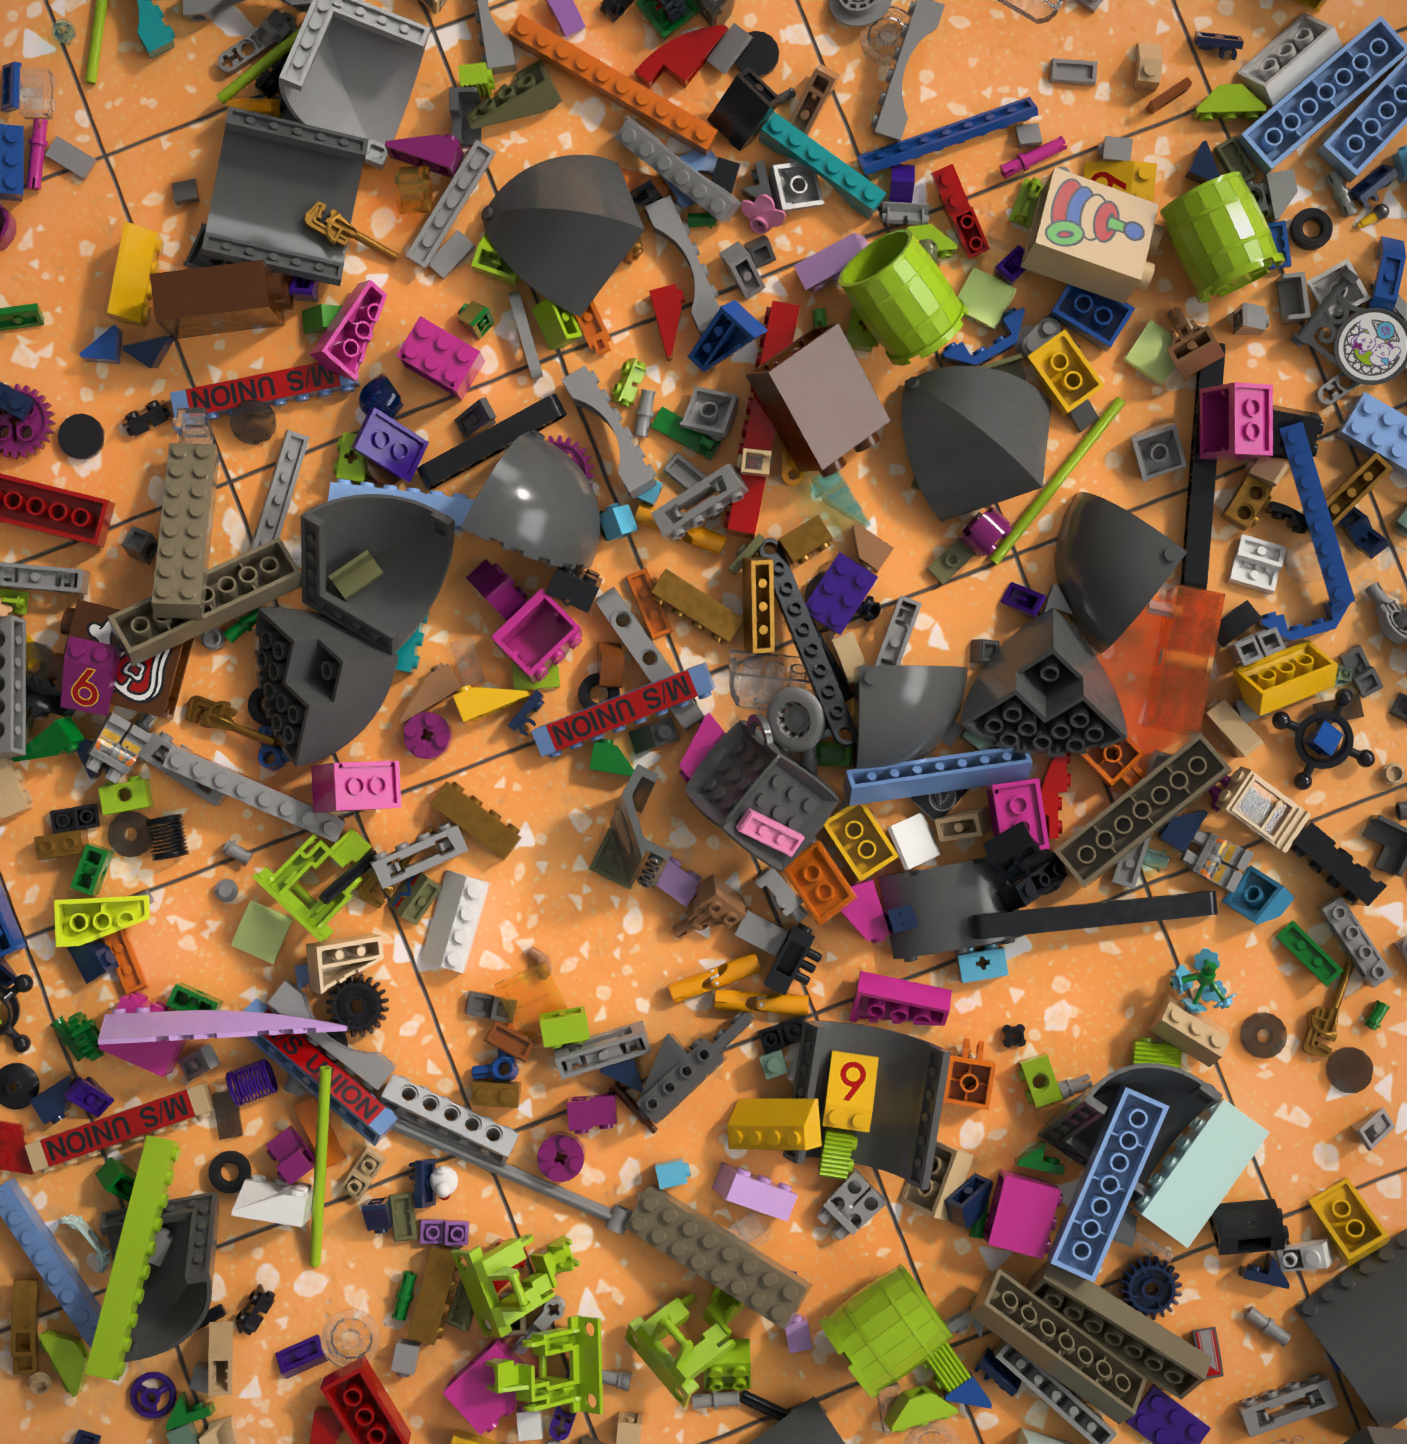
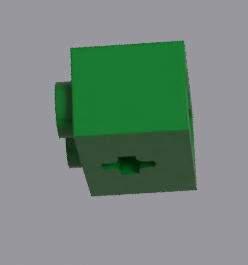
M94 843L86 844L70 888L91 896L98 895L115 851Z
M180 982L175 984L166 1005L177 1011L220 1010L224 1001Z

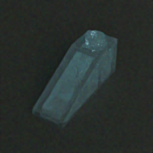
M840 471L827 477H822L819 474L811 479L812 485L809 487L815 498L820 497L822 502L864 528L870 527V521Z

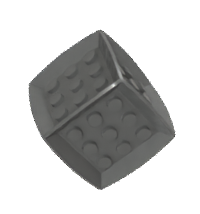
M761 713L750 715L748 721L740 720L707 754L684 789L686 796L700 813L721 828L751 855L778 871H783L809 845L839 802V798L820 777L801 765L790 753L773 740L769 723ZM748 808L801 833L805 837L792 857L739 832L735 828Z

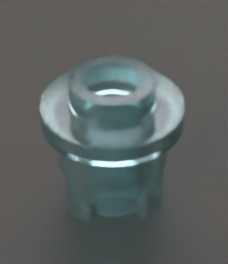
M57 20L52 26V35L58 42L71 45L74 37H77L75 27L69 20Z
M1338 664L1335 687H1343L1352 681L1353 669L1351 667L1348 668Z
M1148 848L1143 865L1156 869L1160 873L1161 869L1166 870L1170 857L1166 856V850L1161 852Z

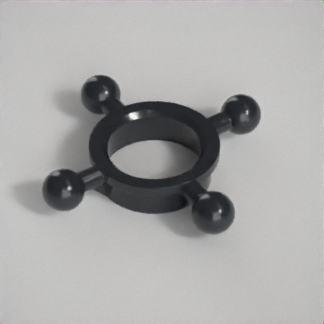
M1342 688L1336 692V705L1332 712L1318 711L1305 717L1300 724L1292 721L1286 712L1280 711L1273 715L1272 724L1276 729L1284 730L1287 728L1295 732V749L1299 757L1306 763L1303 771L1294 777L1293 783L1297 789L1307 790L1311 787V775L1315 768H1333L1344 762L1348 756L1355 758L1357 763L1364 768L1374 764L1375 755L1371 750L1363 749L1360 751L1353 748L1354 735L1352 728L1341 716L1344 708L1351 705L1354 700L1351 690ZM1317 720H1332L1342 730L1343 740L1341 747L1334 755L1320 759L1310 756L1303 746L1305 730Z
M28 974L17 976L11 988L0 983V1000L5 1004L8 1011L7 1022L0 1026V1035L8 1036L12 1040L13 1049L19 1053L26 1052L31 1046L30 1038L25 1034H19L13 1028L20 1016V1004L16 995L20 992L26 993L30 991L34 984L32 977Z

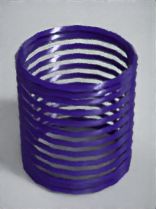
M265 1058L226 1073V1084L230 1096L238 1107L246 1103L249 1104L253 1100L256 1101L257 1099L264 1098V1096L267 1097L271 1093L275 1094L278 1092L275 1074L270 1063ZM232 1081H233V1083H234V1087H235L236 1093H237V1095H238L239 1101H238V1099H237V1097H236V1094H235V1092H234V1088H233V1085H232Z

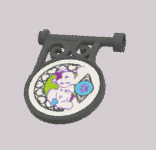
M1343 267L1338 274L1341 279L1297 334L1293 332L1290 334L1292 337L1289 340L1300 348L1302 345H1310L1336 365L1345 376L1357 383L1365 385L1386 383L1398 376L1407 365V325L1398 315L1382 308L1365 309L1350 304L1343 297L1342 291L1348 284L1354 285L1359 277L1348 268ZM1336 299L1342 305L1334 307L1333 313L1339 315V309L1344 312L1341 319H1335L1329 313V308ZM1349 310L1355 312L1349 316ZM1333 324H1341V325H1340V327L1338 328V330H1336V328H1335V326H1334ZM1321 327L1328 328L1331 334L1329 338L1325 339L1323 335L1326 331L1322 330L1318 334V339L1324 344L1331 343L1334 340V356L1315 341V332Z

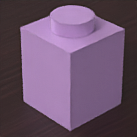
M796 1314L790 1326L785 1328L789 1353L813 1349L807 1316L802 1317L801 1314Z

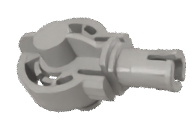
M1379 582L1373 583L1365 590L1377 606L1374 611L1378 615L1382 635L1390 639L1395 645L1406 643L1407 608L1405 610L1397 604L1395 599L1388 598Z

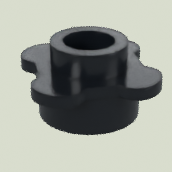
M867 596L858 608L857 614L862 615L864 621L869 622L879 616L881 606L879 602L874 601L873 596Z
M1006 1024L1003 1026L1002 1031L1005 1037L1003 1045L1010 1048L1012 1045L1023 1047L1026 1044L1024 1025L1010 1026Z

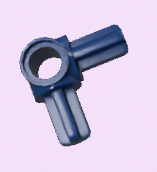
M261 726L258 728L259 732L274 737L271 726ZM261 743L262 748L259 749L258 761L263 767L271 771H277L286 766V762L290 761L279 745L272 747ZM271 754H275V761L272 764H268V757Z
M498 1049V1057L492 1061V1064L473 1066L471 1073L474 1080L493 1078L494 1081H512L517 1077L519 1069L514 1057ZM505 1064H509V1072L506 1075H502V1067Z

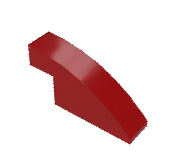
M717 25L701 28L669 41L641 63L635 70V78L650 89L665 71L686 88L727 33L728 27L726 25Z

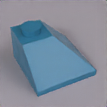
M1250 865L1244 872L1235 892H1229L1222 902L1258 925L1280 917L1295 898L1283 885Z

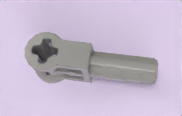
M555 1295L545 1303L542 1311L527 1328L526 1336H520L512 1346L517 1354L524 1355L530 1348L522 1347V1340L531 1339L532 1333L545 1331L553 1321L559 1320L563 1316L566 1304L562 1297ZM551 1305H559L558 1311H550Z

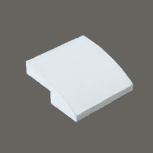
M1242 534L1235 552L1228 582L1272 595L1275 592L1278 574L1283 565L1286 547Z
M923 812L887 827L905 871L941 855Z

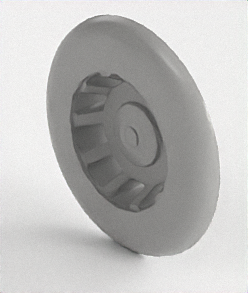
M829 0V6L834 17L840 22L850 26H865L882 18L890 8L892 0Z
M788 687L776 693L768 705L766 719L771 728L773 739L781 747L793 752H803L813 748L820 741L825 729V714L820 702L812 693L803 688Z

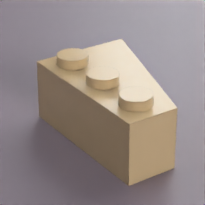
M366 933L326 940L321 943L306 944L310 990L322 994L331 986L342 983L349 976L357 972L360 973L383 960L382 936Z

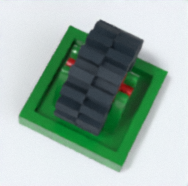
M637 0L635 2L637 8L663 40L667 39L700 13V9L692 0Z

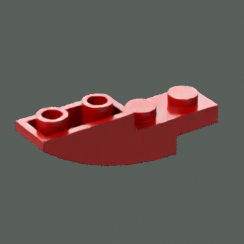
M950 164L930 173L939 193L940 203L967 258L970 259L990 250L973 206L969 204L954 165Z
M1066 753V756L1051 757L1041 780L1040 788L1044 814L1046 815L1048 839H1059V834H1062V820H1058V811H1062V797H1058V792H1067V787H1071V774L1067 773V764L1071 763V753Z

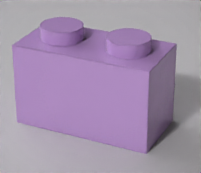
M671 856L656 886L687 907L696 894L695 886L700 883L701 877L692 870H689L687 873L681 869L682 863Z

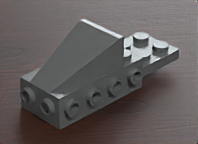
M739 1012L730 1021L732 1026L727 1031L725 1028L721 1029L713 1037L714 1043L709 1038H698L689 1047L692 1050L691 1052L673 1033H668L663 1040L643 1091L636 1103L639 1106L637 1111L646 1120L651 1119L655 1124L660 1123L728 1059L721 1051L755 1020L751 1014L746 1012L743 1015L742 1012Z

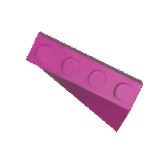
M372 280L358 283L310 355L327 370L352 381H357L360 364L363 363L366 356L364 354L368 342L372 339V331L375 322H378L387 294Z
M860 971L849 1022H857L858 1018L869 1019L870 1023H878L879 1019L892 1020V1024L913 1021L914 1025L945 1026L950 1012L952 990Z

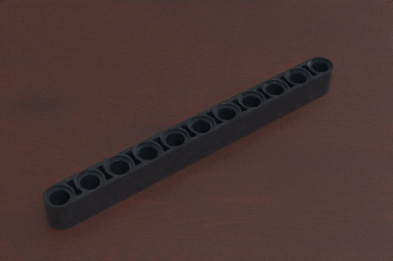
M1219 343L1225 354V343ZM1225 356L1199 370L1196 376L1183 549L1187 554L1182 559L1180 582L1181 591L1205 593L1208 583L1217 460L1200 459V389L1223 384Z
M1203 891L971 915L973 938L988 939L1217 915L1218 908L1216 891Z

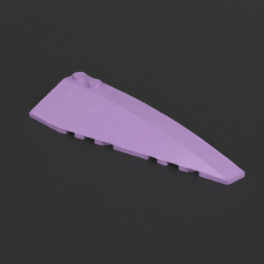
M150 1007L135 1008L136 1013H126V1009H111V1014H105L98 1045L156 1042L162 1040L209 1039L212 1037L229 1038L309 1032L348 1031V1026L304 1017L250 1011L184 1010L150 1012Z

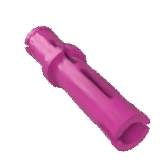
M33 118L32 138L29 139L31 151L26 188L32 190L34 180L35 190H41L45 147L48 146V141H46L48 120L41 119V128H39V118Z
M1059 136L1025 154L1020 153L1017 155V158L999 165V169H1002L1000 172L1003 178L1007 179L1009 176L1022 170L1025 172L1029 170L1030 166L1063 150H1067V145H1063L1066 144L1065 139Z

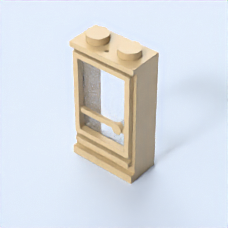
M1242 766L1232 774L1231 781L1220 792L1215 803L1218 808L1271 847L1287 853L1293 841L1312 815L1254 773L1253 770Z

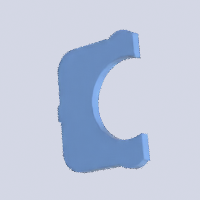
M694 150L679 157L699 173L703 172L711 175L714 173L717 157L712 150L709 151L707 156L698 150ZM663 177L668 187L677 197V203L685 209L695 203V201Z

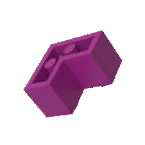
M485 559L466 577L506 621L527 602L525 600L527 597L525 592L519 586L514 589L512 585L515 582L497 563L492 565Z
M616 1094L569 1097L567 1101L569 1131H574L575 1134L589 1133L590 1129H593V1126H599V1129L613 1128V1124L618 1122Z
M292 1125L266 1144L268 1155L272 1160H277L280 1163L276 1166L279 1170L277 1175L284 1183L288 1182L290 1186L314 1167L315 1154Z

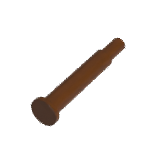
M619 1081L615 1082L608 1090L613 1091L638 1120L645 1124L654 1134L658 1128L649 1119L646 1120L637 1111L639 1106L620 1086Z

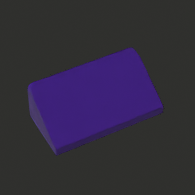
M318 1334L275 1353L281 1375L287 1379L329 1360Z

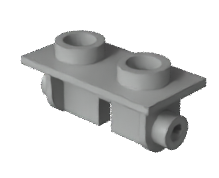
M883 201L881 223H886V225H889V223L926 225L929 222V204Z

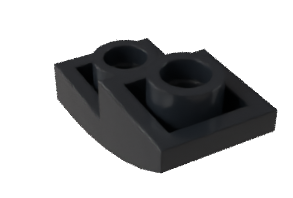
M718 157L711 181L732 194L740 163Z
M1274 501L1269 502L1266 506L1265 513L1272 514L1271 518L1285 520L1286 517V527L1292 528V532L1298 534H1306V531L1309 532L1305 516L1302 513Z
M1246 600L1212 626L1209 631L1224 648L1257 623L1262 616Z
M97 803L50 811L53 834L100 827Z
M805 1016L795 1017L758 1030L764 1052L768 1053L800 1042L803 1021H806Z

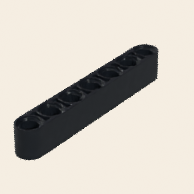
M549 395L422 464L416 471L426 489L431 490L509 448L523 433L532 432V430L540 431L564 418L567 413L557 395Z

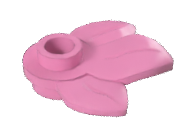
M766 194L759 195L754 203L748 200L742 201V212L750 219L751 229L758 234H764L772 227H779L786 216L784 211L774 209L775 204L772 198Z

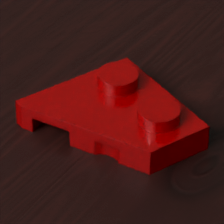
M0 1120V1170L33 1175L35 1172L32 1170L25 1149V1145L28 1143L24 1139L25 1133L22 1124Z

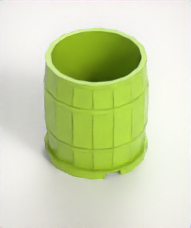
M1240 172L1227 173L1209 180L1180 195L1160 210L1169 240L1187 277L1197 291L1196 298L1198 303L1211 301L1209 295L1213 296L1219 293L1220 297L1230 294L1269 273L1268 268L1272 264H1275L1277 268L1285 262L1283 254L1278 253L1263 213Z
M899 229L887 233L871 242L846 264L838 279L853 308L857 311L875 339L886 349L885 353L893 365L904 366L910 364L911 361L909 359L920 355L923 359L933 354L960 331L964 325L961 321L963 315L968 316L969 310L961 299L956 297L952 286L939 267L909 229Z
M902 1263L860 1289L848 1300L844 1301L828 1317L824 1315L819 1320V1324L839 1355L843 1353L850 1363L848 1369L872 1399L877 1395L880 1396L882 1389L901 1380L902 1377L916 1369L928 1358L932 1357L944 1344L954 1338L937 1310Z

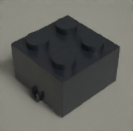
M576 565L575 569L557 566L545 593L563 601L565 606L572 605L588 613L603 580L599 577L600 574L591 569L585 571L579 568V565Z

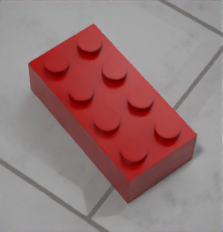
M365 1355L323 1378L320 1390L353 1444H409L411 1431Z

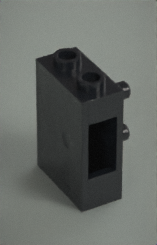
M748 67L736 75L707 120L732 146L741 151L752 144L782 99Z
M1273 405L1272 457L1287 459L1279 429L1299 422H1303L1312 456L1315 457L1318 449V444H1316L1317 436L1322 434L1324 422L1319 413Z
M799 923L798 926L792 924L763 980L765 986L785 996L793 979L808 985L810 977L799 972L798 969L802 968L812 974L816 969V965L804 960L805 956L817 963L822 958V954L810 948L815 939V936L811 934L813 931L811 928L802 923Z
M1275 1199L1220 1203L1208 1219L1218 1255L1285 1250V1240L1289 1239L1288 1227L1283 1225L1282 1209L1277 1207Z

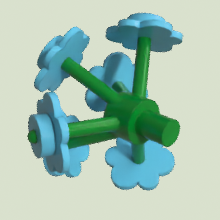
M1203 948L1200 953L1194 955V967L1200 970L1199 972L1192 974L1184 965H1179L1177 969L1172 970L1170 985L1173 990H1177L1178 995H1182L1187 989L1192 988L1193 981L1197 980L1200 984L1194 999L1188 997L1181 999V1002L1185 1004V1008L1192 1013L1197 1014L1198 1012L1207 1011V1008L1198 1002L1201 994L1203 1001L1209 1002L1212 1000L1217 1002L1213 1006L1215 1009L1219 1006L1221 1009L1229 1008L1233 1003L1231 998L1237 995L1232 993L1224 997L1227 994V990L1223 987L1222 981L1214 980L1216 977L1215 971L1220 967L1218 953L1211 952L1209 948Z

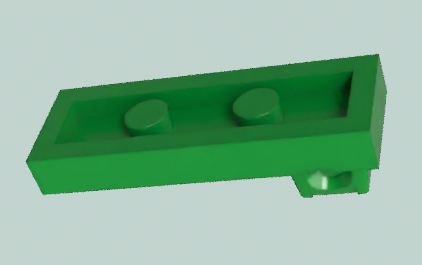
M38 303L0 308V331L44 325V316Z
M661 407L651 428L711 461L722 441H713L707 434L680 427V422H682L683 418Z
M1293 920L1276 936L1326 988L1344 971Z

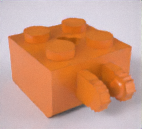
M1129 736L1104 749L1096 747L1087 750L1086 754L1076 753L1108 787L1113 786L1119 779L1130 789L1135 786L1134 781L1125 774L1129 769L1138 778L1143 779L1146 777V774L1135 764L1145 753ZM1107 749L1114 750L1113 759L1107 758Z
M964 1038L961 1055H950L943 1103L989 1110L996 1063L991 1060L982 1059L984 1041H978L976 1057H968L970 1039ZM970 1076L973 1083H969L968 1087H965L963 1079Z

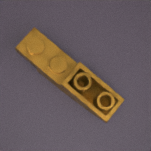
M38 1278L14 1279L11 1310L13 1375L38 1372Z

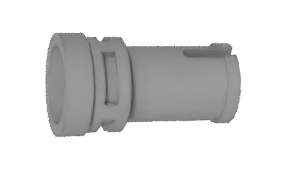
M1088 1073L1071 1080L1066 1079L1057 1082L1062 1100L1093 1086L1092 1081L1082 1084V1082L1090 1079Z
M602 1369V1384L629 1391L632 1372L622 1373L620 1371L619 1373Z

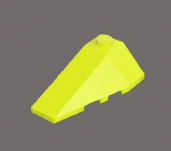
M149 895L54 900L56 947L81 946L150 919Z

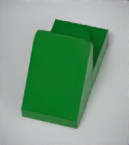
M1044 1140L1015 1158L1017 1166L1062 1176L1064 1174L1065 1166L1059 1163L1060 1159L1046 1156V1159H1043L1046 1146Z
M184 1391L165 1426L166 1431L211 1416L216 1410L213 1401L206 1403L205 1400L199 1401L191 1405L192 1408H190Z

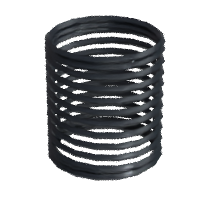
M182 814L163 816L145 821L147 822V827L166 824L147 828V830L160 829L150 831L148 834L165 832L148 836L149 838L164 836L149 840L150 842L163 840L149 844H163L150 848H162L151 851V853L162 852L152 854L153 861L189 855V850H185L188 848V846H185L188 844L185 842L187 841L185 839L186 835H182L186 833L182 831L185 829L182 827L184 826L183 820H180L183 818Z

